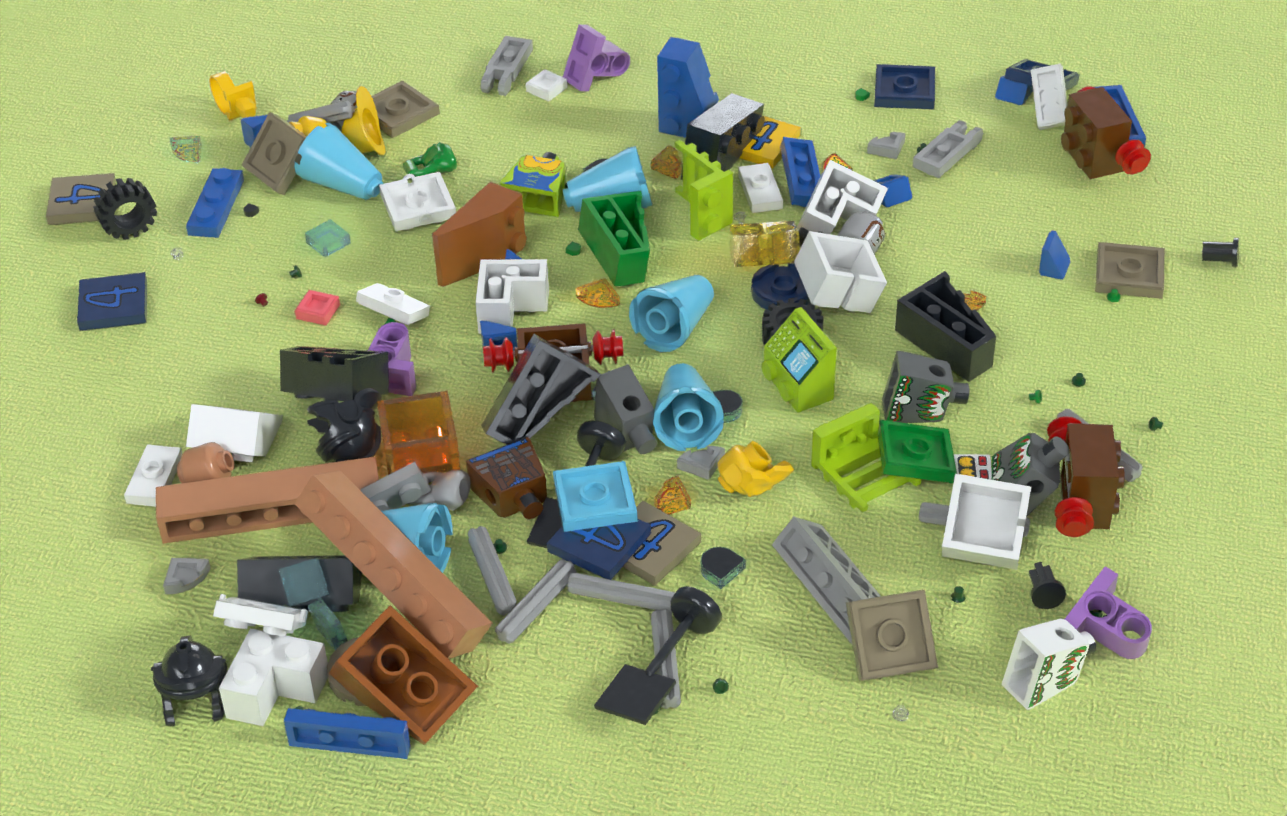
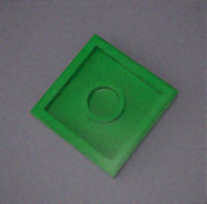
M887 420L879 421L878 442L883 474L954 483L957 470L949 429Z

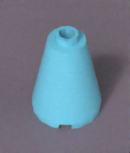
M328 122L325 123L327 126L325 128L320 126L314 128L299 148L298 154L302 158L300 165L295 162L296 174L304 180L364 200L376 197L380 193L379 185L383 184L382 174L336 126Z
M636 146L628 147L567 181L568 188L563 189L567 207L574 206L575 212H581L583 198L641 191L642 208L653 206Z
M692 275L642 290L630 303L629 318L632 329L636 334L640 332L646 339L643 343L651 349L659 352H671L679 348L686 342L714 298V290L711 283L701 275Z
M684 363L673 365L665 373L654 408L653 426L656 435L666 446L677 451H686V448L697 447V449L705 448L717 439L723 429L724 413L722 405L694 367Z
M429 503L381 511L443 573L451 553V548L445 547L446 535H453L452 520L448 508L445 505Z

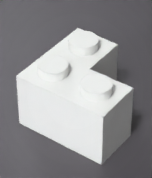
M830 160L818 180L797 228L803 227L812 232L820 231L825 234H831L839 217L847 220L853 213L871 212L876 215L888 188Z
M547 259L480 260L475 302L478 334H481L480 321L482 320L513 327L514 311H547L549 296Z
M250 628L219 687L226 719L264 726L278 696L316 703L328 678V662L324 643L291 636L267 634L261 630Z

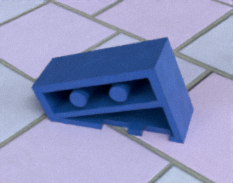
M670 37L657 56L659 132L686 138L687 124L717 104L719 98L717 92L712 90L709 81L711 75L700 43Z

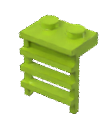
M679 139L675 141V148L683 153V187L681 185L675 187V192L690 203V235L700 241L733 223V172L730 170L723 172L721 170V163L718 161L711 163L706 152L699 154L696 152L695 144L686 145Z
M872 402L858 409L851 410L849 413L828 423H823L813 429L811 466L815 470L819 468L824 473L825 481L827 483L832 481L836 485V492L840 496L844 494L849 499V505L853 509L857 507L862 513L868 510L869 505L867 502L908 482H911L916 487L922 481V479L889 475L855 491V488L884 475L881 460L847 477H841L880 458L878 442L880 410Z

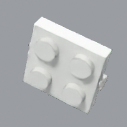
M440 172L417 177L413 174H407L403 180L379 185L380 195L395 231L409 230L431 223H441L456 213V207ZM412 178V183H408L407 179Z
M221 594L219 600L216 601L213 616L225 618V626L247 629L248 626H255L257 624L263 625L262 632L286 636L287 633H293L295 629L306 625L308 610L237 597L226 598V595Z

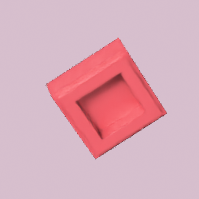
M308 290L295 309L296 319L326 326L340 306L339 296Z

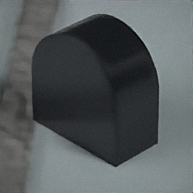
M250 203L243 208L246 217H253L259 213V207Z

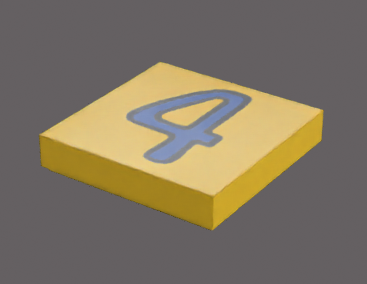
M764 116L765 122L761 132L742 150V155L739 158L757 164L769 163L770 168H774L782 159L780 145L783 137L798 139L800 127Z

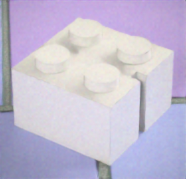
M809 231L794 261L811 304L819 307L839 308L841 305L844 309L851 312L871 313L887 284L867 240Z
M955 473L942 544V556L1017 570L1031 487Z

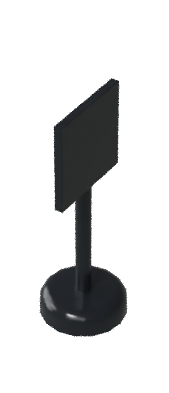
M591 420L581 424L578 429L577 441L579 446L586 453L590 454L585 466L595 465L598 458L604 460L616 459L624 452L626 447L625 437L613 426L601 421ZM546 497L543 503V510L535 521L527 539V544L547 548V542L562 527L557 499Z
M684 586L679 588L670 600L671 611L680 623L646 670L625 664L594 704L595 709L646 725L676 684L675 679L656 674V671L687 629L699 634H707L716 629L722 621V613L716 602L705 592L694 587Z

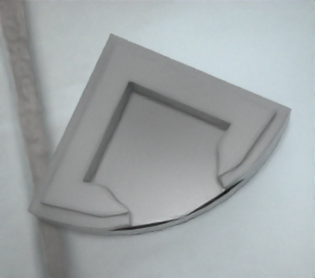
M890 132L888 137L873 138L868 143L867 153L897 159L905 143V133Z
M707 446V450L692 453L689 450L677 459V469L709 480L718 468L717 463L725 454V448Z
M171 558L163 584L165 594H177L197 586L210 571L209 559Z

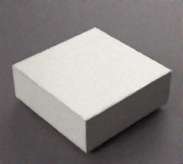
M545 69L526 82V92L546 101L552 100L568 88L567 79Z

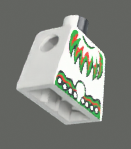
M1061 618L1023 628L1018 631L1001 685L1022 706L1030 710L1072 686L1078 680L1085 657L1093 654L1096 650L1095 640L1090 633L1086 631L1079 633L1067 620Z

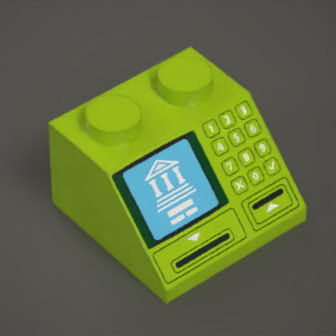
M802 307L797 308L765 344L764 361L761 363L762 372L768 381H772L778 388L782 399L785 402H789L797 413L834 400L837 348Z

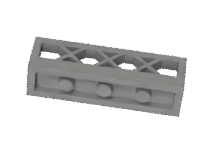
M793 517L773 542L772 546L852 644L845 602L881 596L821 524Z

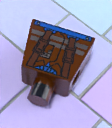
M529 437L466 460L467 474L470 477L471 483L470 489L499 517L506 518L521 512L524 518L534 519L541 514L543 510L542 503H544L547 497L546 477Z

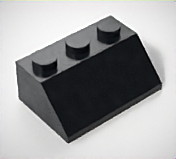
M345 555L252 556L237 560L238 598L281 606L287 605V607L306 609L308 612H310V605H325V612L349 611V605L359 602L363 573Z

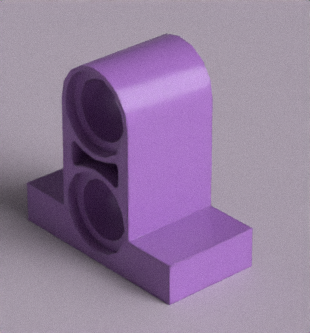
M580 24L578 25L563 78L567 79V82L579 91H589L593 76H620L628 69L631 59L627 52L612 42L605 40L606 37L589 25Z
M387 323L379 328L368 350L388 352L389 393L413 396L416 389L414 364L410 361L411 349L408 329L402 323Z
M1105 566L1064 620H1067L1079 633L1083 631L1090 633L1096 641L1126 659L1139 658L1147 650L1152 632V624L1149 618L1142 612L1113 595L1118 574ZM1094 609L1101 610L1107 616L1102 618L1095 617L1090 611ZM1134 631L1138 633L1141 638L1130 639L1127 638L1123 634V632Z

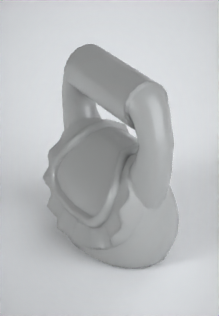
M451 470L446 473H422L428 483L432 482L430 485L431 492L421 496L415 502L407 504L416 506L437 503L445 505L448 511H454L463 505L469 495L470 477L462 470Z

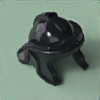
M363 389L355 395L354 400L341 403L337 400H324L307 408L308 413L317 417L308 420L307 424L314 427L318 433L324 434L319 440L316 453L325 463L374 457L378 452L381 444V428L375 423L374 410L381 403L382 396L376 389Z
M191 635L181 636L180 642L167 651L162 662L154 663L151 667L154 686L162 697L165 723L167 726H175L171 698L175 700H191L203 697L210 692L212 694V719L214 722L221 720L224 717L225 711L219 687L228 672L226 660L222 655L215 656L207 646L193 641Z

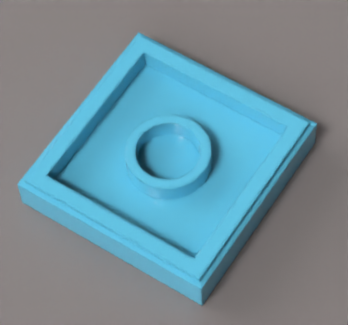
M625 461L553 471V481L564 532L638 522L637 509Z

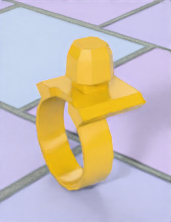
M225 71L210 76L209 82L214 100L220 111L227 115L229 121L239 117L246 118L256 115L257 107L252 81L235 87Z

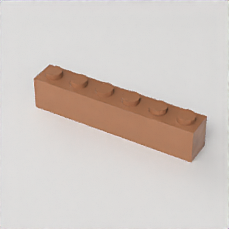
M376 457L156 487V520L162 543L313 523L294 504L312 475L341 471L360 490L379 480Z
M341 471L312 475L294 504L423 636L448 659L472 652L493 623Z

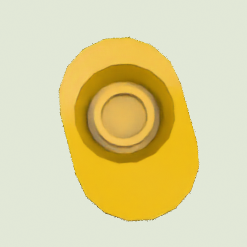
M359 86L356 92L357 108L353 112L352 118L344 120L342 133L362 154L376 151L379 155L383 156L386 151L380 133L375 103L369 91L365 87Z

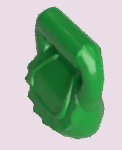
M439 142L428 147L423 155L406 160L403 163V168L407 174H413L415 177L436 172L449 173L457 168V161L451 147L446 143ZM423 164V166L425 167L423 169H418L416 165Z

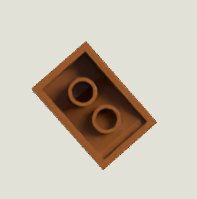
M489 182L432 233L438 285L444 287L478 274L480 260H505L507 249L515 254L523 250L527 237L525 235V211L523 209L521 193Z
M391 605L339 657L329 671V674L354 695L357 700L383 718L390 717L396 720L407 721L409 735L423 745L429 741L478 687Z

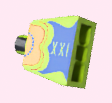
M546 152L542 157L524 155L502 178L500 186L522 194L525 212L559 217L564 198L563 189H566L565 163L560 161L558 156L552 152Z

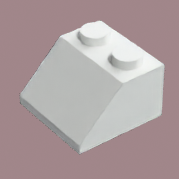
M191 404L186 447L193 448L205 443L215 442L221 445L224 450L232 453L233 460L253 462V456L267 455L282 423L283 415Z

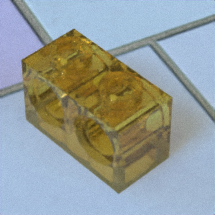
M794 221L729 225L730 254L734 267L794 263L799 253V231Z

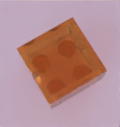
M448 391L377 401L388 475L413 462L417 464L422 474L461 470L458 442Z

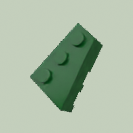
M641 191L582 199L578 231L615 287L645 282L650 247L647 227L644 224L645 213L641 204Z

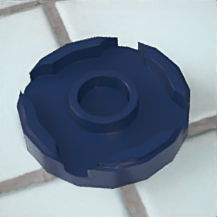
M772 263L760 268L753 275L751 294L753 300L761 308L768 310L770 304L773 303L777 306V301L782 299L784 303H788V298H794V303H799L800 299L806 300V306L811 303L795 263H788V266H779V263Z

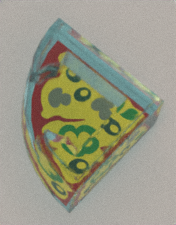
M200 136L170 138L172 152L177 158L187 162H200L202 148Z

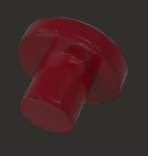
M265 293L259 294L255 298L256 304L261 303L263 307L268 304L266 300L267 295Z

